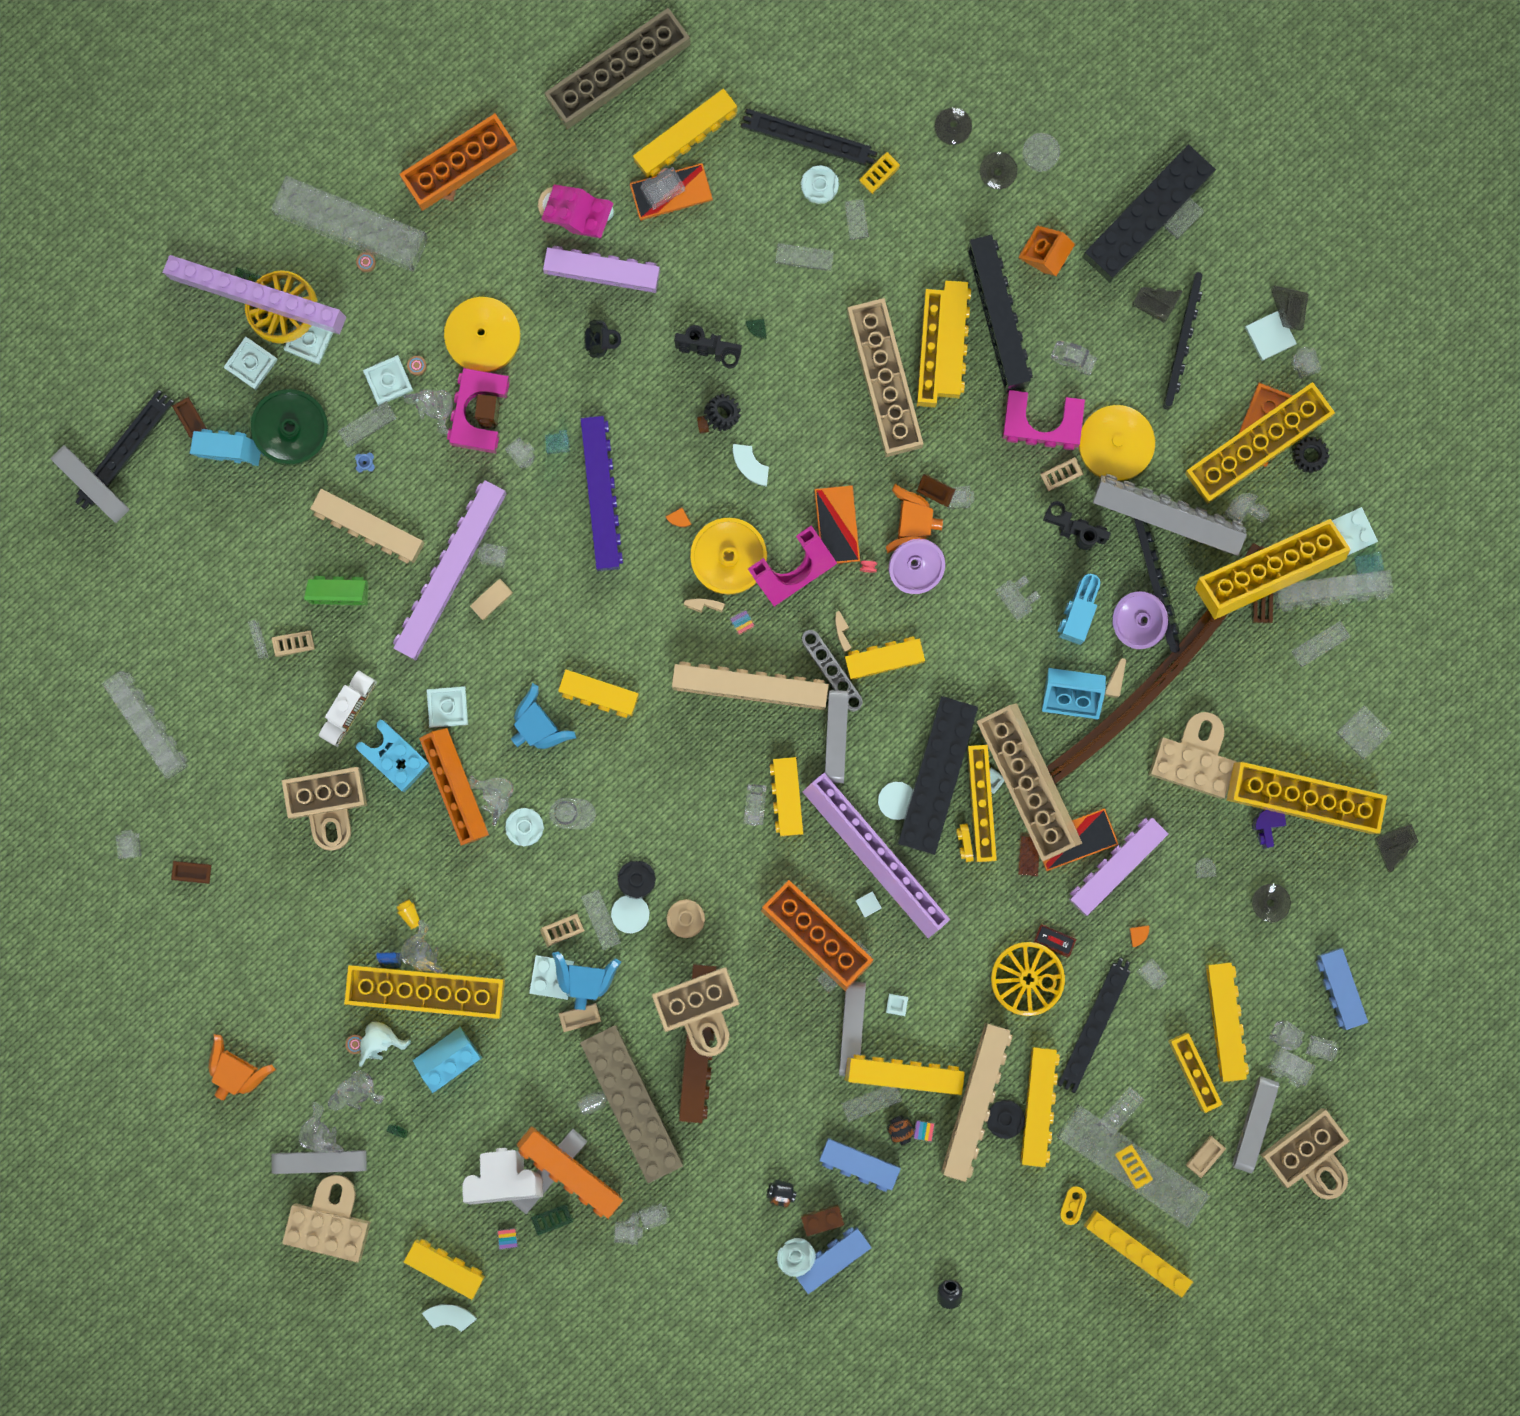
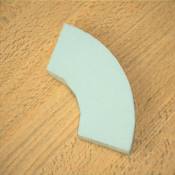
M733 444L734 460L741 473L751 482L767 487L769 467L760 464L755 459L752 446Z
M451 1304L436 1305L422 1313L434 1329L440 1325H451L462 1332L477 1320L467 1309Z

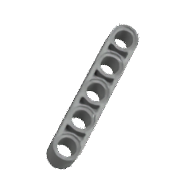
M65 445L50 458L115 523L130 510Z
M814 630L806 631L802 636L803 646L833 690L839 691L837 685L840 682L847 683L848 700L850 698H857L859 701V705L855 708L850 707L848 704V711H858L862 706L861 696L818 633ZM807 635H814L816 642L808 644L805 641V637ZM818 651H825L827 657L824 660L817 659L816 653ZM830 666L836 667L837 674L834 676L828 675L827 668Z
M829 690L825 774L833 783H844L848 691Z
M855 981L845 991L839 1076H845L847 1057L853 1058V1054L861 1055L866 982Z
M1261 1076L1258 1078L1234 1156L1233 1168L1253 1173L1275 1102L1279 1082Z
M572 1129L558 1147L574 1158L587 1143V1140ZM538 1169L537 1173L541 1175L544 1194L554 1181L548 1176L549 1172L545 1169L543 1171ZM539 1198L512 1200L511 1202L523 1213L527 1214Z
M366 1150L271 1154L272 1174L366 1171Z

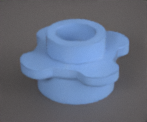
M372 453L357 454L355 456L356 470L360 473L365 470L373 471L375 469L373 465L374 455Z

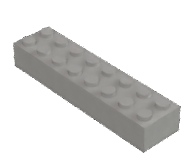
M1106 474V476L1101 475L1093 496V503L1237 556L1247 536L1246 529L1241 522L1235 520L1232 522L1226 521L1222 515L1214 514L1213 516L1207 514V510L1203 508H1191L1188 503L1180 500L1178 503L1174 502L1167 495H1155L1148 488H1136L1135 484L1129 481L1122 483L1117 481V477Z

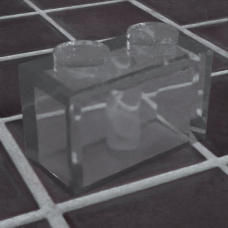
M673 167L661 170L657 177L646 179L642 186H640L641 192L652 210L685 191V186Z
M1277 1047L1267 1068L1272 1070V1075L1280 1079L1284 1076L1290 1079L1288 1083L1299 1088L1300 1085L1306 1087L1316 1066Z

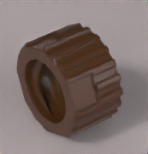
M705 416L697 417L700 434L709 432L708 419L705 420Z

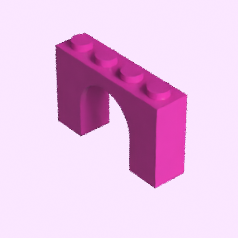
M463 368V373H459L458 377L460 389L459 392L456 391L454 403H457L456 410H452L451 413L453 425L447 434V440H450L451 446L496 454L499 433L470 425L466 420V408L469 402L477 397L478 394L507 398L510 383L509 376Z
M1009 390L1003 439H1007L1006 441L1011 443H1018V440L1026 441L1025 444L1028 445L1043 443L1045 447L1051 448L1059 445L1067 450H1074L1079 447L1085 405L1084 399L1066 397L1061 425L1051 432H1039L1030 426L1026 418L1028 392Z
M812 525L796 535V538L805 550L804 560L797 569L789 573L779 574L770 568L764 558L748 568L773 606H776L837 564Z

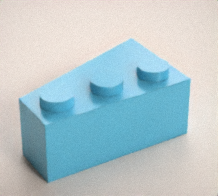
M201 429V432H193L190 454L200 458L220 461L232 460L240 464L242 461L259 466L261 453L253 440L246 437L245 433L235 432V435H229L230 433L227 431L219 430L218 433H213L212 430Z

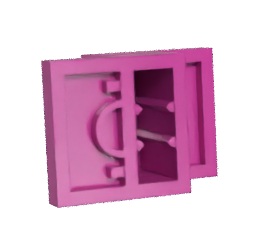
M553 185L541 220L546 223L560 225L573 234L601 238L614 203L610 200L595 198L580 188Z

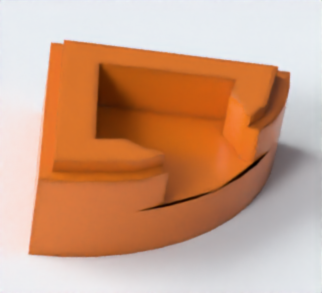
M683 508L666 516L668 522L675 526H691Z
M1149 925L1129 928L1132 947H1137L1146 940L1149 934Z

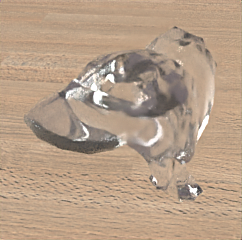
M424 389L404 396L406 403L416 404L421 419H424V412L431 418H436L438 420V432L440 434H448L445 422L453 409V401L449 392L445 390Z
M471 775L469 777L470 787L483 790L482 797L489 806L482 805L481 808L492 814V825L496 826L499 817L506 812L509 806V797L514 791L513 784L504 778L478 781Z
M419 920V930L404 943L400 952V958L404 963L412 965L419 971H432L441 974L444 969L436 964L439 948L436 947L432 953L430 945L424 941L429 925L423 920Z
M358 1070L339 1084L335 1093L328 1100V1107L337 1111L348 1105L360 1110L359 1102H363L369 1097L375 1104H380L384 1100V1096L376 1095L372 1077L368 1073Z
M313 1102L314 1112L300 1129L299 1144L317 1153H342L344 1148L336 1144L337 1128L333 1127L330 1133L327 1126L320 1122L322 1112L324 1111L323 1106Z

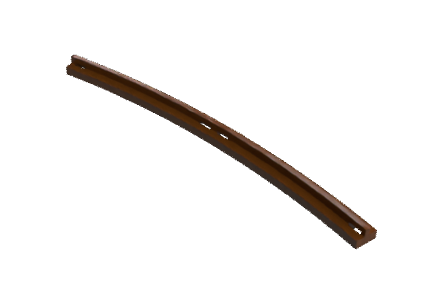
M1253 543L1244 557L1256 551L1258 552L1264 549V547ZM1207 609L1179 643V652H1172L1149 678L1113 713L1047 766L1051 777H1053L1054 784L1079 767L1133 721L1184 669L1228 614L1214 620Z

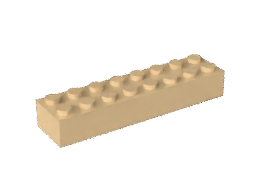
M885 298L847 307L849 323L885 457L922 448L923 440Z
M680 661L679 665L675 664L672 689L674 691L825 710L828 684H825V680L813 679V682L805 681L806 678L794 677V680L786 679L787 676L775 674V677L767 676L765 672H756V675L748 674V670L737 669V672H732L727 667H718L716 670L710 669V665L705 664L693 667L689 662Z
M1017 703L978 720L979 728L1042 862L1082 844Z
M988 1023L984 1024L941 1173L945 1176L964 1182L972 1176L974 1167H972L971 1163L973 1159L976 1160L979 1152L977 1143L978 1140L982 1141L985 1131L982 1126L984 1121H988L990 1110L988 1109L989 1102L993 1103L996 1094L993 1090L994 1085L999 1083L1001 1077L999 1068L1000 1065H1004L1007 1057L1004 1051L1006 1046H1010L1012 1040L1010 1030Z

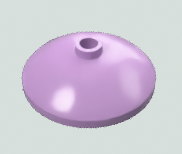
M913 539L901 544L894 551L889 561V575L892 582L898 589L909 594H920L931 590L940 582L945 571V558L942 551L936 544L926 539ZM917 560L915 564H911V562Z
M1133 592L1118 602L1113 614V627L1117 637L1125 645L1134 649H1146L1156 645L1165 635L1168 626V615L1165 606L1155 595L1148 592ZM1144 617L1147 618V623H1146V624H1145L1144 621H1143V618H1144Z

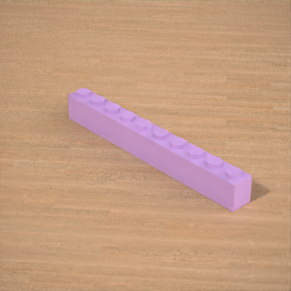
M169 255L163 273L171 280L333 333L340 334L346 320V316L338 309Z
M486 480L483 484L480 483L478 485L474 501L471 500L467 505L466 510L468 512L465 518H460L457 524L459 529L456 534L453 533L449 538L448 544L450 545L447 551L443 550L439 557L441 562L438 567H434L431 571L429 584L423 586L420 593L422 597L419 601H415L411 609L413 611L411 617H407L402 625L404 630L401 635L398 634L394 639V649L415 661L507 494L505 490Z
M825 773L803 791L805 796L927 938L940 930L950 920Z

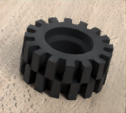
M724 394L716 395L704 407V414H707L704 418L705 420L709 419L708 425L713 424L712 428L714 430L718 427V431H727L741 417V414H738L741 412V409H737L739 404L738 402L734 403V398L729 399L730 395L725 397ZM717 407H721L726 411L727 419L718 413Z
M1308 437L1295 446L1292 457L1295 459L1294 464L1298 465L1299 470L1302 469L1305 473H1313L1319 471L1327 464L1330 455L1328 454L1329 448H1326L1327 444L1325 442L1322 443L1320 438L1317 440L1316 437ZM1313 448L1317 451L1318 458L1315 462H1309L1305 459L1304 452L1306 449Z

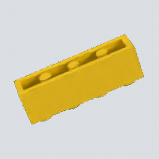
M915 637L903 639L904 642L899 644L896 641L885 643V647L882 648L871 646L866 648V652L859 653V650L848 652V656H845V663L849 679L854 680L924 663L925 658L920 639L915 640Z
M565 670L558 690L559 693H562L561 697L573 700L574 697L580 699L581 704L591 706L592 703L598 705L599 710L605 712L613 710L617 712V716L623 718L633 715L639 698V693L569 670Z
M796 757L773 759V764H770V774L775 776V783H771L772 795L776 794L777 802H773L774 814L778 813L779 821H775L776 833H780V837L803 835Z
M1184 1033L1169 1040L1168 1042L1201 1112L1206 1113L1223 1105L1189 1033Z
M424 1239L416 1240L404 1260L405 1264L470 1299L474 1298L485 1278L481 1270L465 1266V1262L457 1257L455 1259L448 1257V1252L440 1248L436 1250L430 1247L431 1243Z

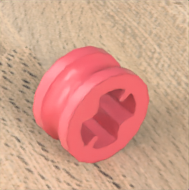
M860 562L862 564L861 572H877L875 569L877 562Z

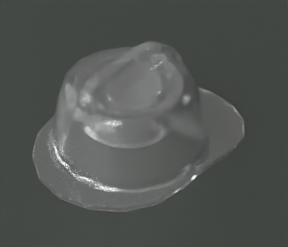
M560 798L551 805L549 811L553 824L565 829H585L591 826L596 816L595 808L589 801L577 798Z

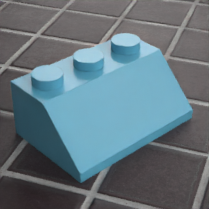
M1048 668L1042 712L1099 719L1106 691V676Z
M460 1026L415 1058L413 1062L431 1092L434 1093L482 1059V1056Z

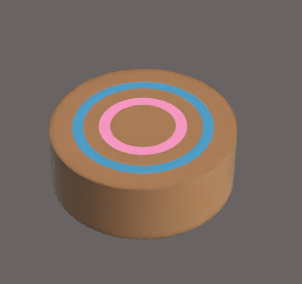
M364 252L357 257L356 264L362 272L367 273L375 268L376 260L372 254Z
M413 356L408 360L407 368L412 375L420 376L425 373L427 364L422 357Z
M357 1034L349 1036L345 1043L347 1051L352 1054L360 1053V1043L363 1037Z

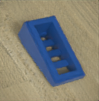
M400 953L376 954V958L382 968L401 967Z

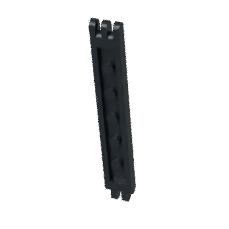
M745 109L744 113L751 117L743 116L742 120L749 123H741L740 127L860 165L866 166L867 163H875V159L869 156L877 157L878 153L872 151V147L751 109Z
M1197 272L1194 275L1163 402V409L1165 410L1172 406L1175 393H1179L1181 382H1178L1179 375H1183L1185 364L1182 362L1189 352L1190 346L1187 345L1188 338H1192L1194 328L1191 327L1192 320L1195 321L1198 314V309H1195L1197 302L1200 303L1202 291H1199L1202 280L1201 272Z
M161 390L154 394L93 472L107 487H109L175 401L172 399L165 404L169 398L166 394L159 399L163 393ZM81 489L78 491L77 495L79 497L75 501L77 505H80L85 500L81 506L85 510L89 505L93 506L95 504Z
M1135 518L1134 521L1154 595L1161 600L1167 611L1168 626L1165 632L1166 640L1170 651L1176 653L1180 651L1178 637L1180 631L1178 624L1173 619L1175 612L1172 604H1169L1168 597L1170 593L1168 587L1163 582L1165 578L1162 567H1159L1158 560H1160V556L1153 544L1155 537L1153 532L1150 531L1147 522Z
M1119 957L1117 963H1112L1058 1081L1057 1086L1059 1087L1063 1085L1064 1080L1067 1081L1064 1087L1066 1090L1073 1084L1071 1092L1074 1094L1078 1089L1131 972L1128 969L1130 961L1126 960L1122 967L1123 958Z

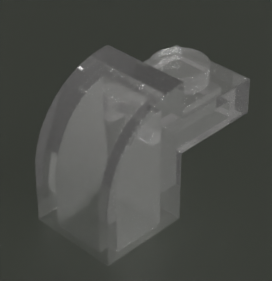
M1057 341L1050 357L1062 366L1073 367L1084 375H1091L1097 360L1095 356L1089 353L1088 349L1066 341Z
M1245 493L1237 496L1228 505L1223 515L1232 521L1242 522L1247 513L1264 522L1270 513L1264 505L1254 503L1258 498L1257 495Z
M747 785L744 814L745 824L752 826L763 825L767 786Z

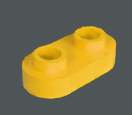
M959 824L956 832L958 840L962 841V847L959 848L961 859H965V862L974 861L968 824Z
M1073 1186L1066 1193L1060 1211V1218L1065 1224L1073 1225L1080 1219L1086 1201V1193L1081 1187ZM1078 1192L1079 1198L1073 1199V1193ZM1068 1211L1073 1212V1216L1071 1218H1068L1066 1216V1213Z

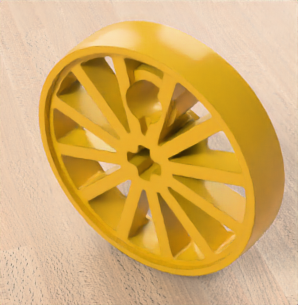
M274 271L262 276L255 282L266 286L274 281L275 289L281 291L280 279L287 278L283 292L290 293L293 282L297 280L301 284L290 294L298 296L304 290H307L309 296L302 298L317 302L316 294L311 285L299 275L289 271ZM245 304V314L250 326L260 337L269 342L288 343L303 336L312 326L306 323L299 325L296 320L289 318L296 326V329L288 333L287 317L260 308L253 309V306ZM268 313V316L262 319L263 315ZM280 322L282 335H274ZM263 327H269L267 333L261 331V329Z
M1022 942L1008 947L998 956L991 972V985L995 997L1007 1010L1022 1016H1034L1048 1011L1060 999L1065 985V974L1059 958L1049 948L1038 943ZM1021 947L1023 949L1024 969L1012 953L1013 950ZM1027 947L1038 949L1030 968ZM1045 952L1051 957V960L1035 971L1042 953ZM1008 954L1020 973L1000 964L1001 960ZM1055 963L1058 970L1057 975L1043 974L1037 976ZM999 967L1018 976V978L996 979L997 968ZM1029 973L1033 981H1030L1027 985L1023 977ZM1045 977H1049L1052 980V985L1049 988L1042 986V980ZM1056 979H1059L1058 988L1055 990ZM1018 982L1001 995L999 994L996 986L997 983ZM1036 986L1043 991L1055 994L1049 1003L1044 1000ZM1020 988L1013 1005H1008L1003 999ZM1031 989L1043 1007L1036 1010L1032 1009ZM1026 990L1028 1010H1018L1017 1006Z

